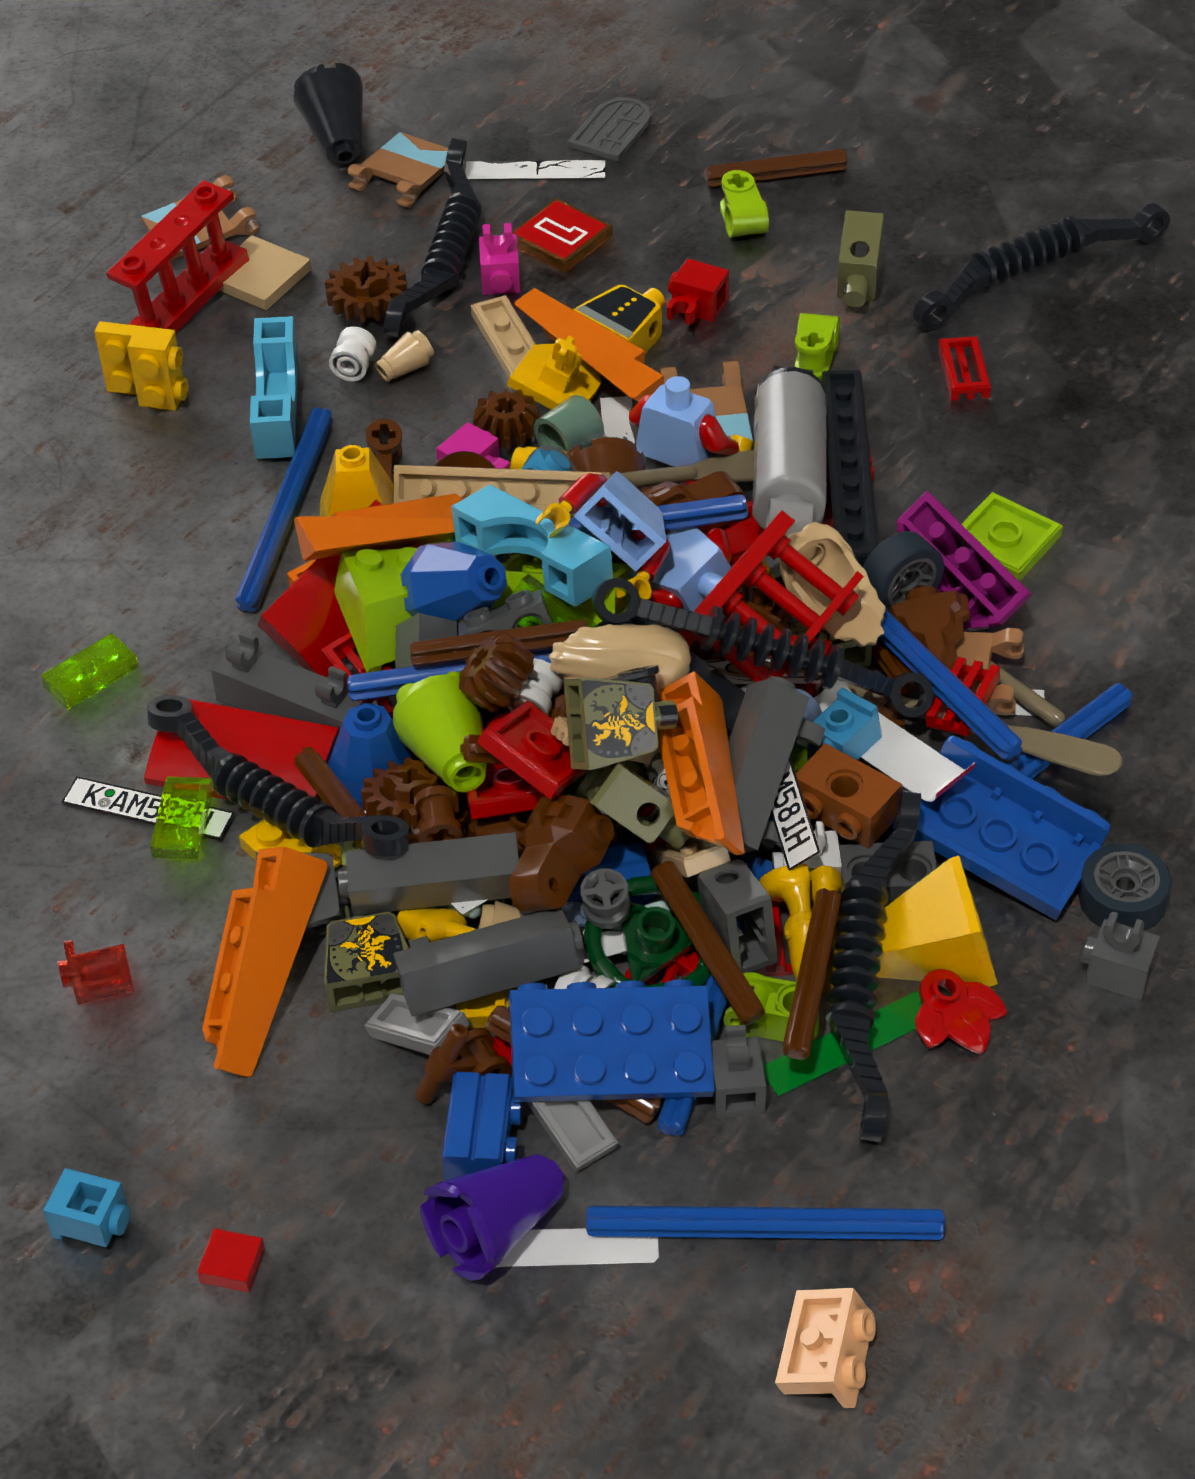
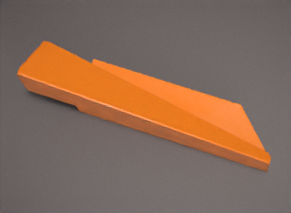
M533 288L515 301V305L537 322L552 341L555 342L558 338L566 340L568 336H572L575 339L574 346L578 348L577 353L582 355V359L630 398L640 401L642 397L653 395L660 385H664V375L645 365V351L538 289Z
M455 493L336 512L331 517H296L294 523L303 561L333 556L340 557L341 551L397 549L452 540L455 532L451 506L460 502L463 498Z
M693 671L659 690L661 701H674L678 710L676 728L657 730L676 824L688 836L724 847L734 855H742L745 853L723 701L720 695Z
M285 846L258 850L253 888L232 891L202 1027L205 1040L217 1046L216 1059L213 1063L214 1069L241 1077L253 1075L326 874L328 864L325 860Z

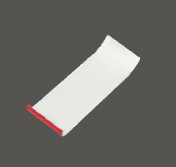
M837 680L831 689H825L814 697L820 705L822 712L837 699V692L842 687L852 692L847 683ZM879 712L882 738L861 756V758L900 782L909 791L921 793V799L928 802L937 799L975 768V762L966 770L959 767Z

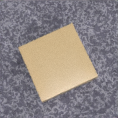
M251 235L240 245V247L247 249L249 261L223 282L224 286L219 291L267 311L312 270L311 259Z

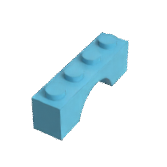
M294 317L254 318L253 347L256 371V396H251L250 428L255 459L293 457L296 450L298 346Z
M490 484L451 506L456 542L464 543L493 556L504 553H522L540 558L542 560L545 591L575 607L592 597L600 583L613 578L611 546L570 525H567L557 536L553 538L548 537L555 530L554 523L544 518L536 525V519L543 511Z

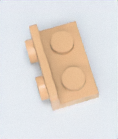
M854 1288L796 1291L775 1384L784 1395L832 1393L843 1408L856 1407L859 1389L864 1386L866 1380L865 1360L869 1341H872L875 1336L876 1322L873 1312L867 1307Z

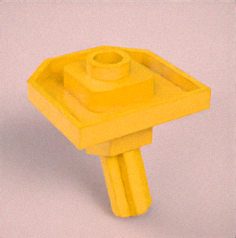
M568 336L566 340L558 338L552 344H534L509 377L507 386L516 391L521 389L523 395L533 396L534 401L552 410L573 395L582 396L591 402L598 392L602 381L598 372L582 359L581 354L577 353L578 348L574 346L575 339L572 336Z

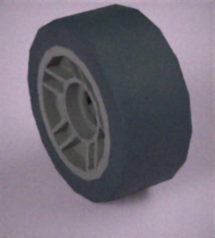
M902 531L889 536L877 545L867 557L863 568L866 570L871 585L876 589L879 600L889 611L892 605L905 601L906 595L917 587L932 586L937 589L943 577L945 564L941 553L916 532Z
M1129 843L1109 844L1095 850L1084 863L1078 892L1081 909L1093 923L1100 927L1104 919H1108L1111 912L1118 913L1117 922L1119 924L1134 928L1137 919L1143 920V931L1154 927L1165 915L1172 879L1169 868L1163 860L1145 847Z

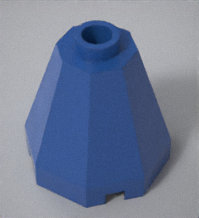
M461 542L427 544L418 547L401 573L402 587L407 586L408 597L404 598L406 611L412 617L421 613L457 621V631H459L458 623L464 621L463 617L467 613L480 607H488L490 609L507 587L504 565L493 555Z
M363 703L348 710L328 766L363 809L361 789L364 788L363 780L364 778H373L372 770L374 768L387 770V762L389 761L401 765L404 764L405 758L419 759L400 741L393 726V720L386 709L380 705Z

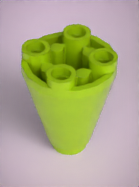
M453 671L444 675L429 676L416 683L402 686L396 694L397 704L393 710V726L400 741L454 790L469 792L479 787L486 776V763L466 762L463 753L460 752V744H463L465 736L469 734H482L484 730L483 711L479 705H475L466 698V694L459 689L460 672Z

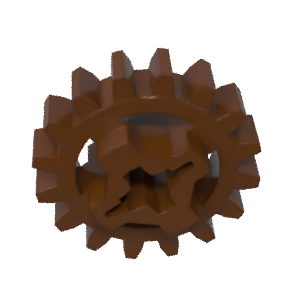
M368 256L366 260L361 261L355 257L351 265L341 262L339 263L340 271L330 270V279L325 280L328 306H333L334 314L337 315L345 312L346 320L359 316L360 322H365L367 318H372V316L376 321H379L380 314L387 313L391 298H395L407 290L405 271H399L397 263L388 266L387 258L374 262L373 256Z
M410 757L405 758L404 764L397 765L393 761L387 762V770L374 768L372 770L373 778H364V788L361 789L363 810H366V816H396L406 821L413 833L421 819V815L415 810V795L419 791L432 786H445L454 790L422 761L412 760ZM454 790L457 798V807L454 812H459L462 792Z

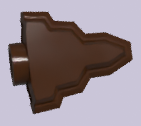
M932 586L917 587L906 595L905 601L892 605L889 612L951 670L958 658L955 645L964 637L963 622L970 618L968 597L965 594H959L955 590L939 592L938 589Z

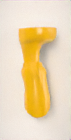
M800 864L790 871L787 866H783L769 871L759 880L770 895L771 901H785L790 917L785 923L784 933L788 943L791 966L796 982L812 914L811 904H814L816 892L825 888L829 891L836 890L841 894L843 887L842 875L839 870L832 866L822 865L809 872L807 864ZM837 926L823 993L826 997H828V992L831 988H834L830 982V976L836 970L833 967L832 960L834 955L838 953L834 945L836 938L840 936L837 932Z

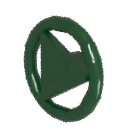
M651 875L631 877L626 880L629 888V897L662 894ZM688 885L700 904L699 891ZM631 902V912L627 920L621 924L630 973L629 979L622 975L605 955L602 946L603 929L593 926L588 920L585 923L584 944L587 957L592 969L598 976L603 975L615 981L614 985H611L610 988H616V984L624 981L646 982L695 947L678 919L674 918L668 910L658 906L647 908ZM700 956L697 967L680 980H690L694 986H703L710 978L711 972ZM665 983L645 984V987H664Z

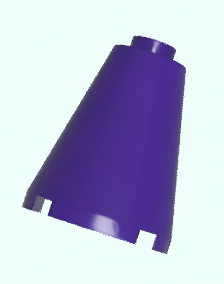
M535 1154L438 1182L425 1190L424 1195H428V1200L420 1206V1214L425 1232L440 1258L448 1253L459 1264L451 1269L458 1276L470 1281L482 1279L495 1269L561 1199L564 1190V1176L556 1162L540 1154Z

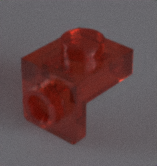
M73 939L63 941L66 959L57 960L63 988L73 987L78 1005L135 992L124 944L77 954Z

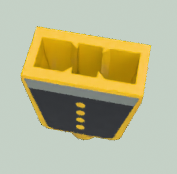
M617 285L573 310L643 349L646 354L661 337L662 308L665 306V298L656 288H650L645 293L640 294L626 285Z

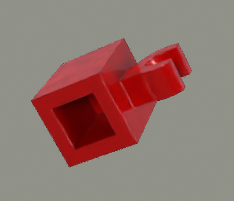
M687 258L679 271L673 272L669 280L668 292L672 294V299L667 303V319L672 320L677 313L685 314L686 325L694 323L696 317L714 322L729 300V270Z

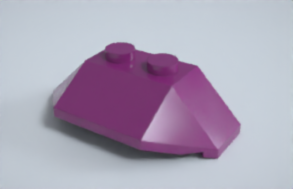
M928 490L897 519V533L902 531L916 532L941 553L945 565L943 577L937 587L938 591L955 590L959 594L967 595L970 618L963 622L964 632L1001 626L1033 595Z

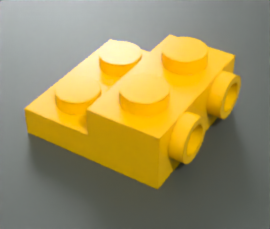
M99 321L94 332L107 391L137 395L139 406L176 411L180 402L185 401L187 398L189 384L188 379L183 377L181 367L183 350L177 345L175 330Z

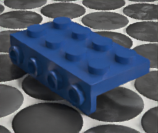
M949 736L944 742L940 754L965 770L974 762L975 768L934 801L928 802L921 799L918 826L914 840L933 841L934 851L947 859L960 856L963 868L1050 918L1057 920L1080 883L1085 861L1095 850L1102 848L1111 829L1110 824L1096 812L1084 809L1061 796L1055 789L1043 786L1020 773L1014 766L1003 763L979 750L973 743L956 736Z
M672 980L666 982L664 987H645V983L641 981H624L616 984V988H596V984L592 982H575L567 985V989H547V985L542 983H526L518 986V990H510L507 1009L510 1014L513 1102L713 1096L715 1088L707 986H694L690 980Z

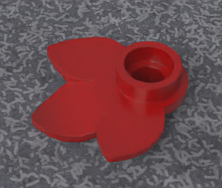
M936 969L926 974L920 983L919 997L922 1006L915 1016V1027L923 1043L930 1049L938 1046L949 1037L963 1048L980 1055L984 1053L989 1043V1021L1003 1018L1007 1011L1001 998L988 986L979 982H963L952 971ZM938 986L947 989L951 996L941 994Z

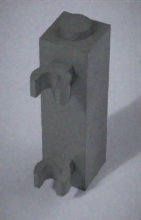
M243 631L239 633L240 643L234 642L232 646H228L226 653L211 669L216 699L239 709L339 727L340 731L348 710L360 705L358 701H352L349 696L347 672L330 666L328 669L329 678L288 663L258 651V638Z
M771 676L766 680L748 684L729 739L745 852L758 851L759 846L770 850L774 849L775 844L781 847L774 822L768 819L793 745L802 749H807L809 743L820 746L825 732V728L821 725L802 719L809 697L794 690L795 685L781 677Z
M516 832L409 844L407 850L395 856H376L364 849L345 851L347 870H338L341 899L350 898L354 916L383 912L393 913V911L452 905L451 903L489 899L486 901V904L494 905L495 900L505 904V899L511 898L509 881L519 861Z
M562 908L534 913H523L519 910L520 918L429 943L427 935L408 940L410 948L395 952L393 955L403 995L411 1017L580 969L576 951L584 949L577 922H568Z

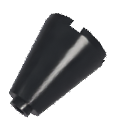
M335 63L336 68H325L324 64L316 65L304 71L295 81L294 103L327 158L334 163L348 164L360 155L362 149L363 84L361 77L354 68L343 63Z

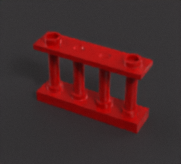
M202 180L106 272L108 279L132 289L139 314L128 325L175 330L176 334L224 286L223 282L249 261L247 249L224 239L218 215L234 199L233 192ZM206 226L210 245L199 254L195 236ZM182 249L187 267L175 278L171 259ZM158 272L163 291L151 301L146 283Z
M781 510L694 612L708 616L711 608L716 605L723 608V614L726 617L733 612L739 613L740 622L745 625L750 617L757 619V633L760 634L765 624L769 622L741 600L743 595L738 592L744 584L750 588L755 586L808 629L805 634L808 636L809 645L836 611L844 616L860 595L854 589L864 576L857 571L844 587L840 586L789 544L791 539L786 536V533L795 520ZM768 556L774 561L779 558L832 601L820 616L765 572L767 567L762 563ZM774 627V639H777L781 632ZM679 629L678 633L685 638L689 648L695 641L700 643L701 636ZM716 640L712 646L718 653L720 640ZM736 645L732 647L727 656H723L754 682L766 680L771 676L784 678L783 675L787 671L788 662L786 661L777 673H771L764 666H754L753 657L750 655L743 662L736 659Z

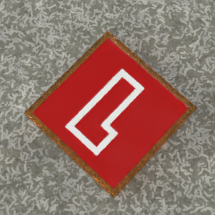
M555 198L512 230V235L516 234L518 249L566 273L613 236V228L611 224Z

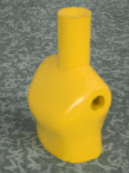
M426 907L401 910L396 918L404 938L408 940L427 935L430 943L477 930L467 926L465 916L455 909Z

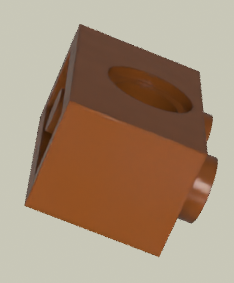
M826 743L796 773L809 818L822 821L824 825L837 831L839 835L847 840H853L870 849L896 820L902 784Z

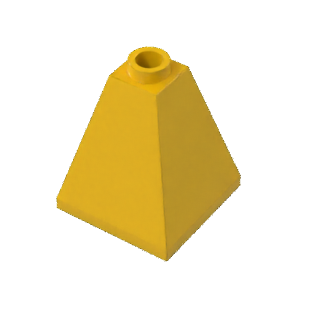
M348 445L342 449L335 450L320 499V516L331 517L336 512L367 508L376 499L382 505L394 503V484L369 447L361 448L357 445Z
M960 856L948 859L885 907L887 917L881 923L885 928V935L879 940L883 945V952L877 957L881 962V969L875 974L877 977L922 981L929 972L936 969H945L957 974L963 982H979L988 987L998 984Z

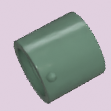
M573 395L539 419H536L534 434L540 447L550 445L570 452L577 445H580V450L592 446V439L603 437L604 424L597 409L589 400L579 395Z

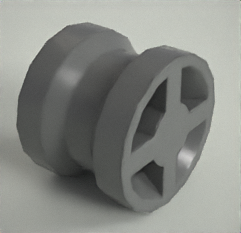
M605 868L592 871L584 878L580 894L586 919L593 926L601 929H612L626 921L631 912L628 883L625 877L616 870Z

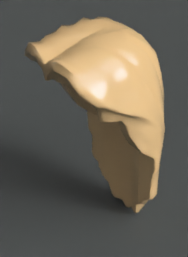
M818 522L806 525L801 532L788 535L787 537L791 539L789 544L840 586L844 587L857 571L864 576L854 589L860 595L844 616L836 611L823 626V629L833 639H840L844 642L852 640L860 647L867 645L875 646L878 638L884 634L881 622L884 620L886 607L879 600L877 591L871 585L866 570L856 560L849 544L836 529ZM780 560V571L786 589L820 616L832 601Z
M658 623L651 625L608 624L595 628L580 627L575 633L569 635V638L564 642L554 643L553 652L548 656L551 661L550 670L562 674L564 679H602L615 676L622 671L658 665L660 672L656 674L659 690L688 675L691 662L689 645L685 638L669 627H663Z

